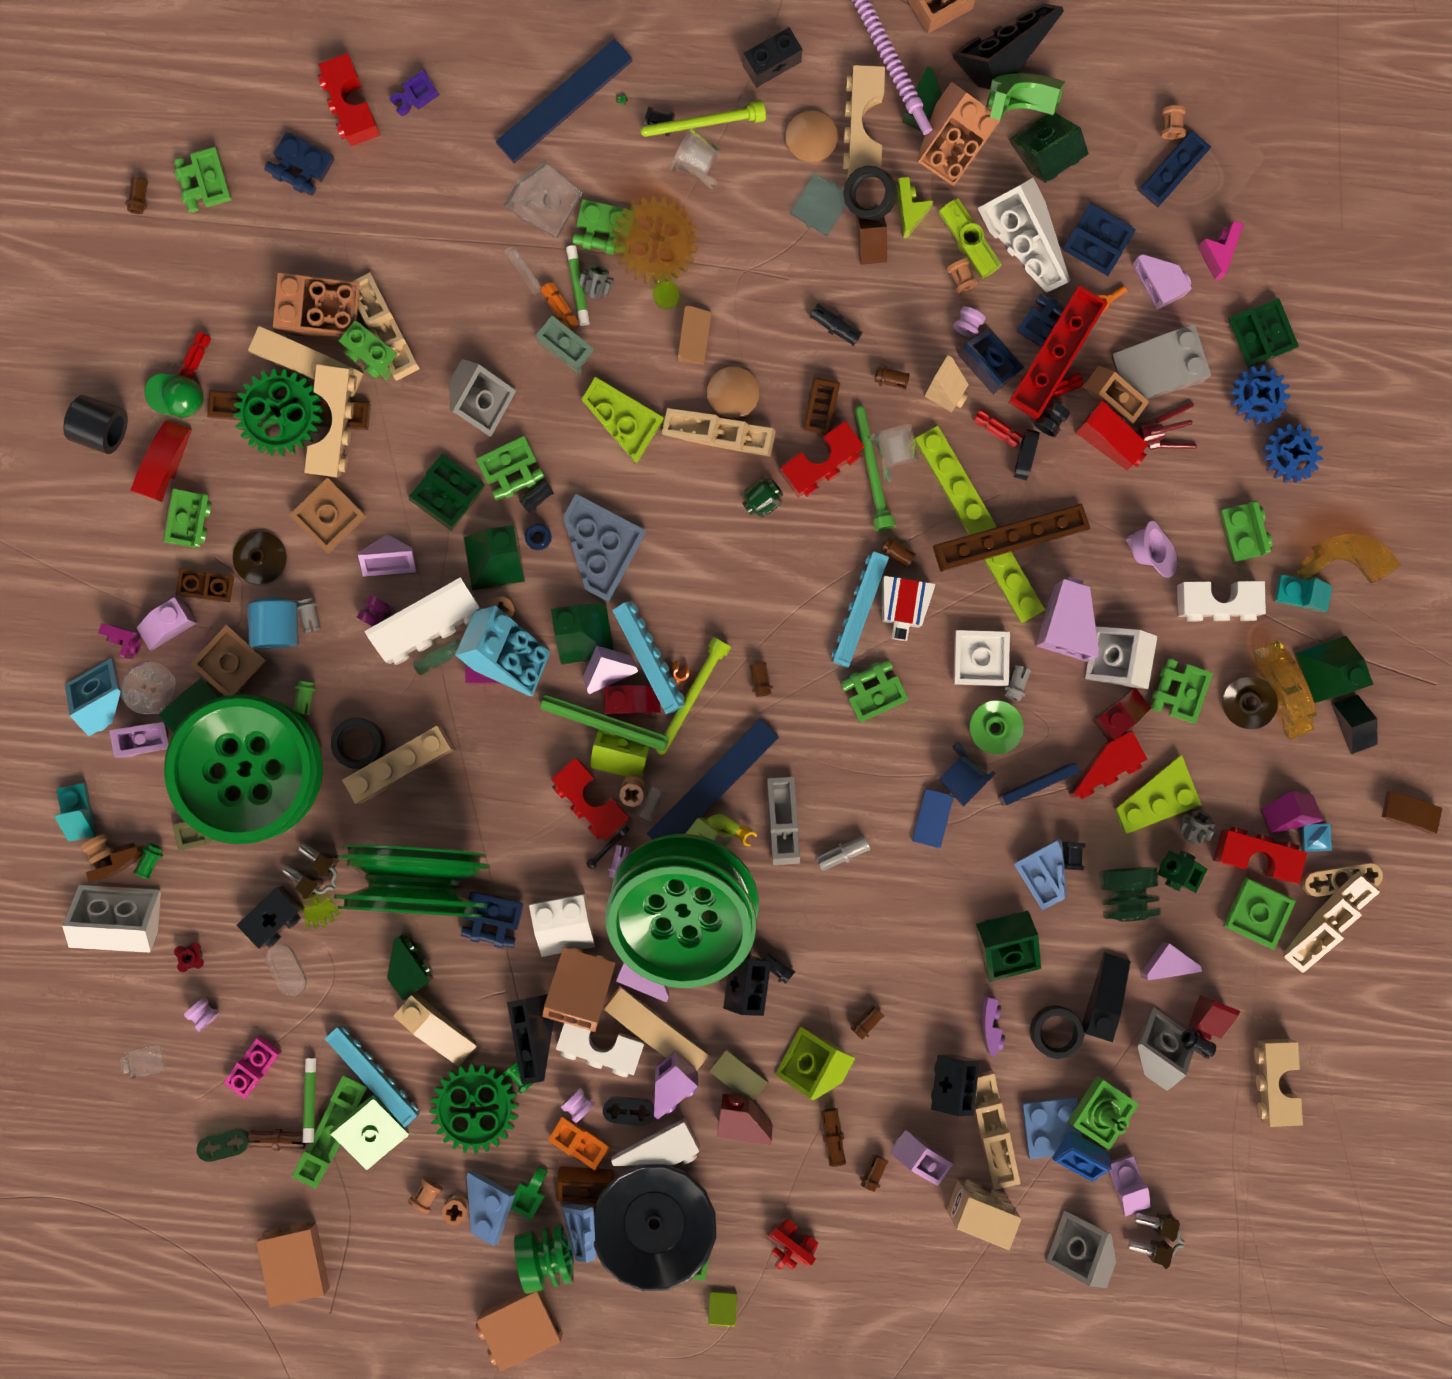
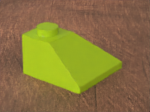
M800 1026L775 1075L809 1099L815 1100L844 1081L855 1057Z

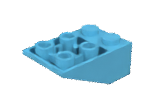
M494 605L473 613L455 656L474 671L528 696H533L551 652Z

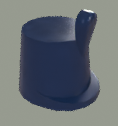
M955 743L952 747L961 757L939 780L964 807L996 773L994 771L989 774L971 761L960 743Z

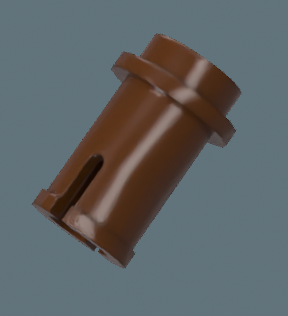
M131 178L129 199L125 201L128 212L143 214L144 210L147 209L145 204L147 180Z
M887 365L883 367L878 366L874 382L879 383V386L885 384L906 390L910 373L888 369Z
M889 536L880 549L885 552L883 555L886 556L888 554L906 568L916 555L915 552L897 542L896 537L893 539Z
M766 662L749 665L754 685L752 692H755L756 697L772 694L771 689H773V686L769 682Z
M871 1004L870 1008L857 1022H852L854 1025L850 1029L862 1040L865 1037L868 1038V1033L884 1018V1015Z
M873 1154L865 1175L860 1177L862 1180L860 1185L873 1192L880 1188L879 1182L889 1161Z

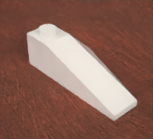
M1034 177L978 208L989 232L995 239L999 238L1007 246V251L1012 257L1015 255L1023 263L1026 272L1046 293L1070 281L1046 202Z

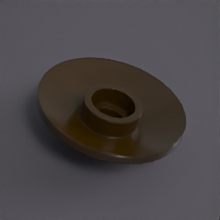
M256 531L245 535L238 541L233 551V565L236 572L241 578L252 584L262 585L274 581L282 574L286 566L287 554L283 543L276 536L268 532ZM256 552L261 553L259 561H254L253 555Z
M1245 676L1236 679L1227 687L1223 695V709L1228 719L1235 725L1244 729H1259L1266 726L1275 717L1278 710V697L1273 687L1265 680L1254 676ZM1248 697L1256 698L1257 703L1255 705L1249 704Z

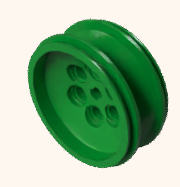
M247 694L219 697L193 710L180 723L172 735L164 762V778L167 793L177 813L198 833L212 840L228 844L257 843L279 836L293 828L313 806L318 796L323 776V760L320 746L307 722L296 711L279 701ZM258 737H262L266 741V747L262 752H258L254 747V741ZM232 738L238 743V749L233 754L227 750V742ZM274 759L281 763V771L277 775H274L269 770V764ZM246 761L250 762L253 766L250 769V776H246L242 771L245 769L244 763ZM218 763L223 764L226 769L225 775L222 778L217 777L214 773V767ZM260 784L268 787L269 794L265 799H261L257 795V788ZM232 786H237L241 791V796L237 801L229 796Z
M692 834L661 836L633 850L617 869L605 910L607 934L621 960L643 978L660 985L675 988L705 986L730 974L749 954L756 933V920L759 911L758 889L751 872L743 861L724 845L712 839Z
M343 845L344 849H348V854L338 855L337 859L347 861V866L365 875L364 879L368 883V887L346 895L334 894V899L344 900V905L338 906L337 909L482 918V915L477 914V908H487V904L476 903L456 892V889L461 885V881L480 874V869H490V864L481 863V858H487L486 854L403 846Z

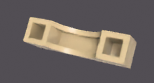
M853 65L852 75H847L846 92H851L850 101H846L845 117L850 118L849 127L844 129V143H849L848 153L843 155V169H848L847 179L851 173L860 167L868 165L881 169L882 144L875 142L866 134L862 125V117L868 109L882 103L885 84V67ZM876 177L865 178L870 180H879Z
M316 364L313 392L320 395L328 403L332 412V425L324 439L316 444L307 446L304 473L341 477L342 472H346L348 457L344 456L345 445L349 446L351 430L347 429L348 418L352 419L354 403L350 402L351 392H355L357 376L353 375L354 370Z
M435 726L342 781L355 804H362L385 791L390 785L401 778L439 760L455 749L443 727Z

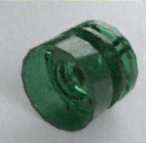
M1135 867L1099 871L1100 889L1113 891L1114 895L1113 897L1101 900L1102 905L1115 906V909L1102 911L1103 918L1128 922L1146 920L1152 916L1162 914L1161 907L1148 906V903L1160 901V896L1147 894V889L1159 885L1157 867Z

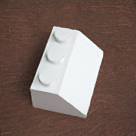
M79 885L63 923L68 947L151 952L158 933L160 890Z

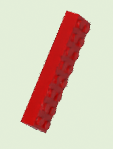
M1080 285L1075 289L1009 399V404L1035 420L1040 417L1108 302Z

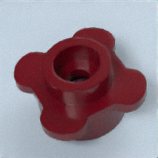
M193 942L190 946H177L174 949V955L178 959L177 969L180 972H186L190 968L200 969L203 967L204 960L202 959L203 955L199 943ZM187 955H191L190 960L187 959Z

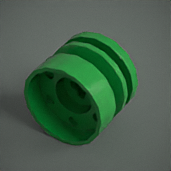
M562 1224L554 1225L553 1237L548 1227L543 1228L542 1242H539L534 1231L515 1235L514 1252L522 1288L526 1294L545 1290L546 1276L550 1277L554 1287L560 1286V1273L566 1285L573 1283L574 1256L570 1240L567 1238Z

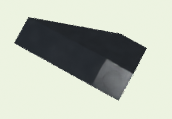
M1044 3L1016 17L1015 24L1005 27L1000 25L993 29L994 34L984 40H981L980 37L971 40L952 54L953 59L978 87L990 89L994 78L1020 71L1064 12L1063 7Z

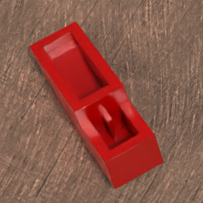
M167 420L164 421L140 464L130 491L159 502L163 501L170 479H174L192 431L191 428Z

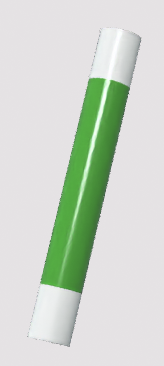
M571 245L566 247L577 315L579 325L586 326L590 322L584 287L579 286L581 270L577 247Z
M316 1058L305 1059L303 1143L314 1142Z

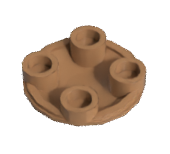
M804 111L796 115L790 121L786 130L787 149L798 159L813 164H819L835 150L838 141L837 128L833 120L826 114L818 111Z
M726 367L717 371L711 377L707 386V399L711 409L718 415L728 419L747 417L756 407L759 400V385L756 378L748 370L740 367Z

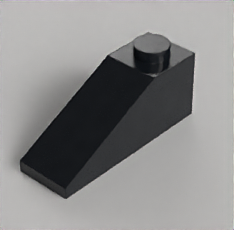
M1104 952L1082 1021L1084 1033L1113 1043L1121 1017L1131 961Z
M548 994L507 1002L521 1084L537 1083L545 1080L554 1020L543 1017L544 1005Z

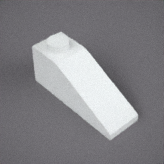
M683 1118L613 1155L611 1162L613 1166H637L642 1164L676 1165L679 1162L685 1165L697 1158L696 1153L700 1152V1146L686 1119Z

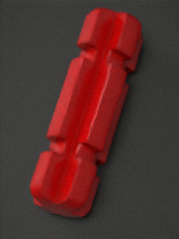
M199 331L196 332L193 338L195 342L190 344L182 364L184 366L179 368L176 375L193 379L195 375L193 371L198 369L205 354L204 348H207L211 341L207 334Z
M1080 373L1069 375L1068 379L1063 378L1051 399L1066 394L1071 389L1080 388L1084 384Z
M980 409L974 417L976 424L981 427L984 425L986 427L985 430L1002 441L1006 440V444L1012 448H1016L1023 439L1020 433L1017 431L1012 432L1011 427L996 417H990V413L984 409Z

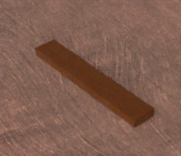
M210 390L207 417L212 419L238 420L233 417V414L240 412V409L236 408L234 403H242V399L237 395V393L241 392ZM277 395V400H282L286 396ZM321 399L315 405L323 408V412L316 414L323 422L315 423L314 426L331 428V409L325 399ZM350 401L354 403L352 419L348 418L347 429L369 430L371 404L369 402ZM260 404L255 408V415H260L264 412L265 404ZM277 409L275 411L277 413V417H280L282 415L280 413V409ZM301 410L294 412L292 421H299L302 418L303 412Z
M1083 504L939 543L933 546L940 572H944L1085 532L1091 528Z

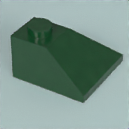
M514 525L486 529L464 537L472 590L525 582L518 532Z
M606 603L573 605L551 609L561 665L590 661L596 646L613 650Z
M1347 636L1294 653L1312 704L1374 685L1365 659Z

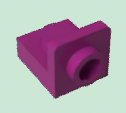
M101 623L98 633L106 635V641L122 645L120 657L133 659L134 655L138 654L141 647L140 633Z

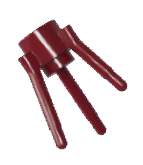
M1190 402L1153 420L1144 421V425L1139 426V436L1149 444L1150 450L1158 448H1197L1195 443L1160 442V440L1165 439V432L1192 425V420L1166 426L1158 424L1192 408L1194 403Z

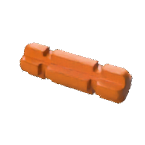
M550 282L542 286L540 292L545 299L548 298L547 303L558 320L561 319V323L571 331L579 325L578 320L574 315L571 316L570 313L572 311L561 294H557L558 289L554 283Z

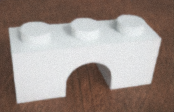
M1241 581L1231 584L1230 598L1226 603L1218 602L1213 597L1211 582H1183L1178 584V617H1186V621L1189 622L1203 621V617H1213V621H1230V616H1240V621H1256L1257 616L1266 614L1265 581Z
M564 1023L556 1050L561 1051L560 1055L565 1058L576 1060V1057L586 1059V1064L601 1069L604 1065L613 1068L612 1073L628 1077V1074L634 1075L645 1042L640 1038L619 1032L616 1043L612 1047L601 1049L593 1044L590 1030Z

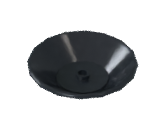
M666 1164L637 1165L616 1175L599 1194L593 1210L595 1229L593 1245L602 1266L620 1283L641 1291L670 1290L690 1281L708 1262L717 1238L716 1212L706 1190L687 1172ZM657 1219L660 1224L657 1227H652L649 1221Z

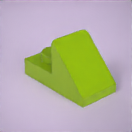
M909 177L898 178L896 187L903 238H908L931 210L934 201L916 202L915 186H910Z

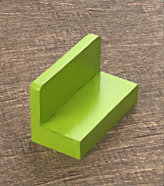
M599 729L593 745L590 768L625 777L629 775L643 777L650 747Z

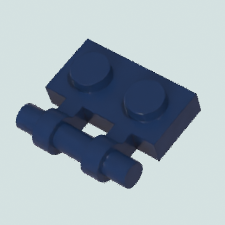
M286 131L273 153L276 158L282 161L278 165L268 161L265 165V171L272 174L274 179L291 184L294 190L300 193L305 192L312 196L316 191V186L310 183L312 177L322 182L335 159L332 155ZM293 166L302 171V173L296 176L290 173L289 170Z
M1040 294L1035 302L1044 308L1043 311L1039 312L1032 307L1016 331L1039 347L1042 346L1056 323L1048 316L1052 313L1059 318L1064 309L1057 304V300L1052 297L1049 299L1043 294Z
M471 891L469 899L476 903H485L487 908H477V914L482 915V918L464 917L465 919L474 920L473 928L463 926L460 936L470 938V941L479 943V941L492 943L494 947L501 949L503 946L514 948L516 938L506 936L507 928L518 930L524 903ZM483 923L498 926L497 933L482 930Z

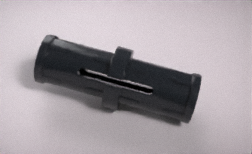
M818 303L809 318L829 329L828 333L831 335L835 333L854 347L863 332L844 321L842 315L839 314L837 316Z

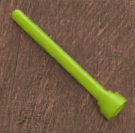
M756 100L751 101L749 105L742 109L645 125L641 128L640 132L642 136L647 137L744 119L753 123L764 122L766 120V110L763 101Z
M715 637L711 639L708 645L710 647L708 653L710 654L684 698L686 705L677 710L664 735H667L669 740L664 751L656 749L659 755L665 754L717 661L719 659L722 660L723 656L728 655L732 648L731 646Z

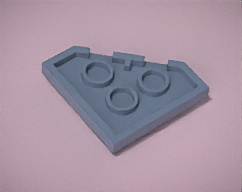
M575 494L563 519L584 588L597 597L610 602L647 531Z

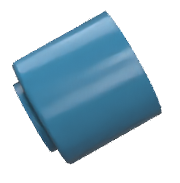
M267 597L255 599L254 602L247 604L249 648L275 649L299 646L297 602L284 597Z

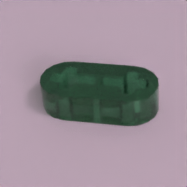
M236 1128L206 1136L197 1145V1155L205 1162L239 1155L249 1148L248 1142H251V1140H248L249 1133L245 1129ZM235 1135L238 1139H243L239 1149L236 1144L227 1146V1142L233 1140ZM208 1141H210L212 1146L218 1144L221 1146V1148L213 1152V1155H211L210 1151H205L204 1149L208 1145Z

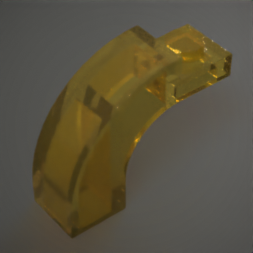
M1343 534L1331 537L1311 547L1314 553L1301 562L1303 567L1296 572L1301 579H1307L1332 561L1344 560L1357 566L1371 584L1380 581L1401 566V564L1386 546L1375 539L1358 534Z
M1279 640L1254 650L1257 672L1273 687L1277 694L1286 737L1292 740L1313 731V717L1317 716L1315 704L1308 684L1292 655Z

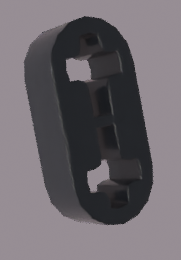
M1030 429L1025 430L1013 473L1014 478L1027 481L1040 432Z
M615 1096L607 1099L605 1102L603 1115L611 1123L646 1125L654 1117V1106L648 1099ZM613 1103H618V1108L627 1109V1112H619L617 1117H614L612 1112L608 1111V1108L612 1107ZM640 1105H645V1109L650 1111V1114H646L645 1118L641 1119L638 1113H631L630 1109L638 1110Z

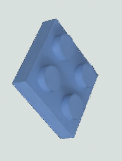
M1077 1097L1021 1102L1029 1159L1052 1157L1070 1132L1082 1137L1081 1131L1067 1122L1078 1106Z

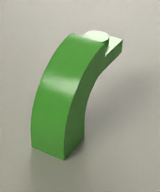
M1024 73L998 76L992 80L986 107L992 108L990 118L1001 120L1008 110L1016 108L1032 109L1054 115L1059 108L1066 81Z

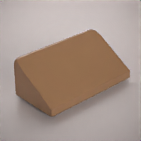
M685 305L678 352L679 362L705 365L712 312Z

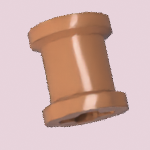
M1171 105L1163 108L1164 130L1161 132L1162 138L1177 140L1185 137L1186 130L1183 128V116L1186 114V108L1184 106Z
M968 258L956 261L946 268L947 272L952 274L957 285L955 290L958 294L972 289L979 283L978 279H974L968 266L970 263Z
M638 775L627 776L622 783L623 786L619 793L620 799L627 806H637L643 801L646 783Z
M423 1176L420 1181V1187L414 1197L409 1198L408 1203L418 1211L429 1214L431 1211L430 1205L437 1194L442 1192L443 1187L434 1180Z
M463 1195L451 1196L442 1209V1217L446 1220V1223L458 1225L464 1221L469 1213V1202ZM453 1205H458L459 1215L454 1214Z

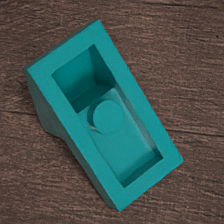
M1279 575L1274 602L1326 613L1328 612L1333 586L1318 578L1306 580Z
M87 783L57 788L61 814L54 816L68 842L97 836Z

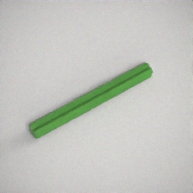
M544 695L541 700L540 708L550 713L664 751L667 747L669 740L667 735L550 695Z

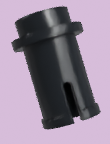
M543 480L526 496L524 494L521 495L522 499L519 502L528 513L531 511L535 512L537 511L536 507L553 495L554 492Z
M770 951L764 958L771 961L770 972L779 978V983L782 981L786 984L796 972L792 969L793 965L788 966L773 951Z
M1188 1029L1182 1033L1180 1042L1186 1050H1193L1206 1059H1209V1056L1213 1057L1216 1052L1215 1043L1200 1036V1033L1195 1029Z

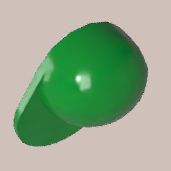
M160 373L152 376L145 385L144 392L147 403L153 410L161 414L186 418L196 414L203 405V391L199 384L191 378Z

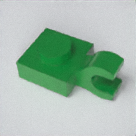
M538 1167L529 1184L521 1181L515 1192L516 1195L511 1210L532 1220L545 1196V1193L540 1191L539 1188L548 1173L547 1170Z

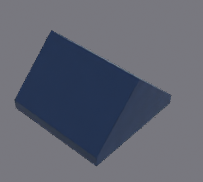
M990 328L967 342L958 355L993 395L1025 368Z

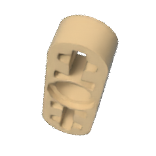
M1372 863L1313 871L1303 876L1301 887L1310 896L1332 895L1340 888L1335 882V877L1340 872L1346 873L1349 880L1358 871L1366 874L1368 869V871L1374 873V877H1371L1370 881L1375 886L1381 883L1383 873L1379 866ZM1313 877L1319 881L1328 880L1329 885L1317 886V891L1315 888H1310V883L1314 882Z

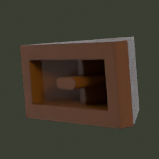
M856 215L860 265L886 263L887 225L885 218L868 220Z

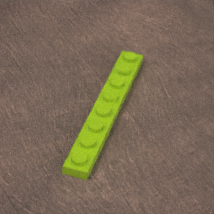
M939 426L915 438L914 441L968 535L997 528ZM1012 552L983 560L1020 624L1045 611Z

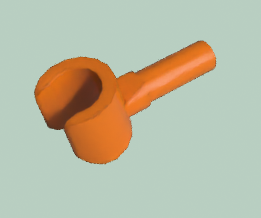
M1125 286L1107 296L1098 295V297L1108 302L1103 312L1108 309L1109 304L1114 299L1127 291Z
M678 660L672 665L673 678L677 683L676 686H678L680 681H684L689 677L688 664H686L684 670L678 671Z

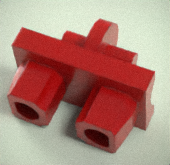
M788 1219L783 1220L776 1229L770 1230L766 1236L784 1250L782 1252L775 1246L771 1251V1254L778 1258L775 1267L781 1270L786 1264L793 1270L797 1262L790 1258L791 1256L805 1267L808 1264L812 1266L816 1260L813 1255L819 1243L807 1234L804 1235L799 1244L791 1240L798 1227Z

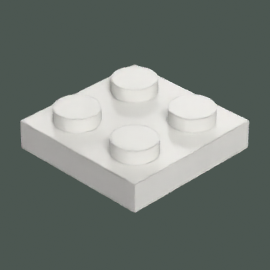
M956 630L953 685L1009 686L1010 632Z

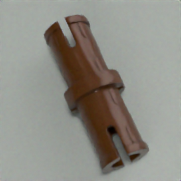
M838 1108L821 1110L824 1125L823 1142H826L829 1166L845 1165L846 1160L843 1149V1140L845 1138L844 1132H841Z
M275 1129L274 1131L250 1130L248 1140H251V1142H248L249 1148H272L273 1151H280L281 1148L305 1150L306 1143H303V1132H283L282 1129Z

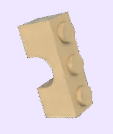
M1292 1039L1257 1040L1258 1047L1254 1050L1256 1063L1259 1064V1075L1256 1076V1087L1261 1095V1102L1257 1105L1259 1118L1270 1127L1302 1126L1301 1097L1293 1093L1283 1094L1279 1089V1079L1283 1073L1290 1070H1300L1298 1042Z

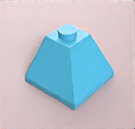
M110 658L65 684L69 716L88 736L104 730L113 723L121 691L115 661Z

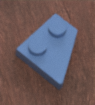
M1060 838L1014 863L1041 910L1067 897L1063 847Z
M474 1170L467 1173L466 1178L471 1234L494 1246L499 1244L516 1194Z
M573 1203L563 1206L562 1210L575 1260L584 1263L595 1260L593 1207Z

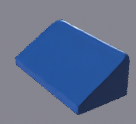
M925 789L912 841L936 848L941 847L954 796Z
M1070 1132L1065 1137L1052 1157L1053 1161L1092 1182L1112 1169L1110 1154L1106 1150L1073 1132Z

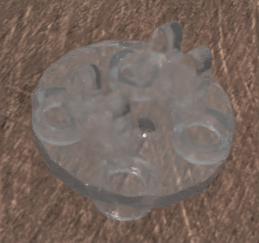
M144 661L137 663L128 669L122 678L120 686L121 698L126 706L136 713L147 715L152 713L159 714L173 697L176 678L170 673L169 669L158 662Z

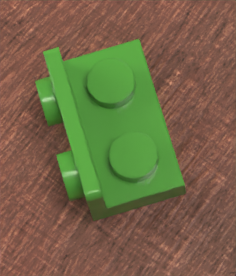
M1257 500L1219 511L1232 563L1263 556L1271 552L1272 538L1270 533L1265 530V512L1263 507L1259 506Z

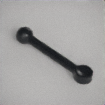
M625 826L594 858L587 861V867L589 869L596 868L597 862L630 829Z

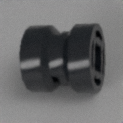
M1049 400L1043 414L1033 424L1044 434L1056 437L1061 430V423L1068 419L1070 412L1063 405Z

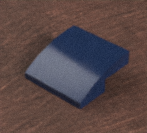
M1090 203L1065 244L1063 251L1102 274L1109 276L1136 229Z

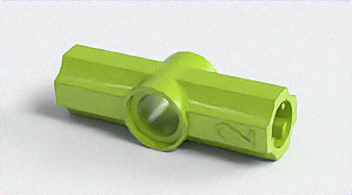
M959 198L952 200L939 210L940 216L957 241L958 249L966 254L981 279L993 274L1002 266L984 238L983 229L974 223ZM964 235H973L976 238V242L968 243L964 239Z

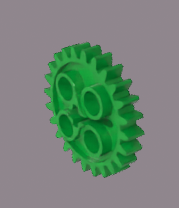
M275 368L272 369L271 376L261 371V380L252 376L251 378L254 383L252 386L243 384L247 390L246 394L237 393L242 399V403H234V406L240 409V412L233 414V417L241 420V422L235 426L239 430H244L240 436L244 440L250 438L248 445L252 448L257 446V451L260 453L265 452L267 449L268 454L273 457L277 450L280 456L285 457L286 449H288L294 455L296 454L295 446L298 445L304 450L305 445L303 441L305 439L310 442L314 441L309 434L311 432L319 433V430L314 425L315 423L323 422L320 417L316 416L317 413L323 412V408L315 404L319 403L321 398L318 395L312 396L315 393L313 392L314 387H307L309 381L306 378L299 381L300 376L296 372L290 377L286 369H283L281 376H279ZM282 389H287L286 397L282 400H277V393ZM260 404H265L264 412L260 415H255V408ZM277 409H280L282 414L280 417L276 416L277 413L275 411ZM301 410L303 412L302 418L299 421L293 422V413ZM261 422H264L263 426L259 427V424ZM274 426H280V433L275 437H270V430Z
M472 1062L467 1071L462 1064L459 1066V1074L453 1069L449 1071L451 1080L446 1077L441 1078L440 1081L444 1087L436 1086L434 1088V1091L439 1096L430 1099L432 1103L437 1104L436 1107L429 1110V1113L437 1114V1117L431 1124H440L441 1127L437 1130L436 1134L445 1132L446 1137L443 1142L446 1143L452 1139L454 1141L452 1149L455 1150L461 1144L463 1145V1153H466L470 1146L473 1147L475 1154L479 1152L480 1146H483L484 1150L488 1152L490 1150V1142L498 1147L500 1145L498 1137L506 1140L509 1136L505 1129H514L515 1125L509 1120L518 1118L519 1115L512 1112V1110L518 1108L519 1103L512 1102L511 1099L516 1097L518 1093L509 1092L508 1089L513 1083L512 1081L505 1084L502 1082L505 1077L504 1073L498 1077L495 1076L496 1067L487 1072L486 1063H483L480 1069L477 1070L475 1063ZM481 1088H491L494 1091V1098L491 1100L484 1099L481 1095ZM455 1089H463L466 1092L467 1099L465 1101L456 1100L454 1097ZM473 1102H475L476 1107L493 1104L499 1106L498 1109L481 1108L476 1114H474L473 1109L456 1112L450 1110L451 1107L468 1108ZM458 1116L466 1118L468 1127L465 1129L457 1127L455 1118ZM482 1116H493L496 1121L495 1126H485Z

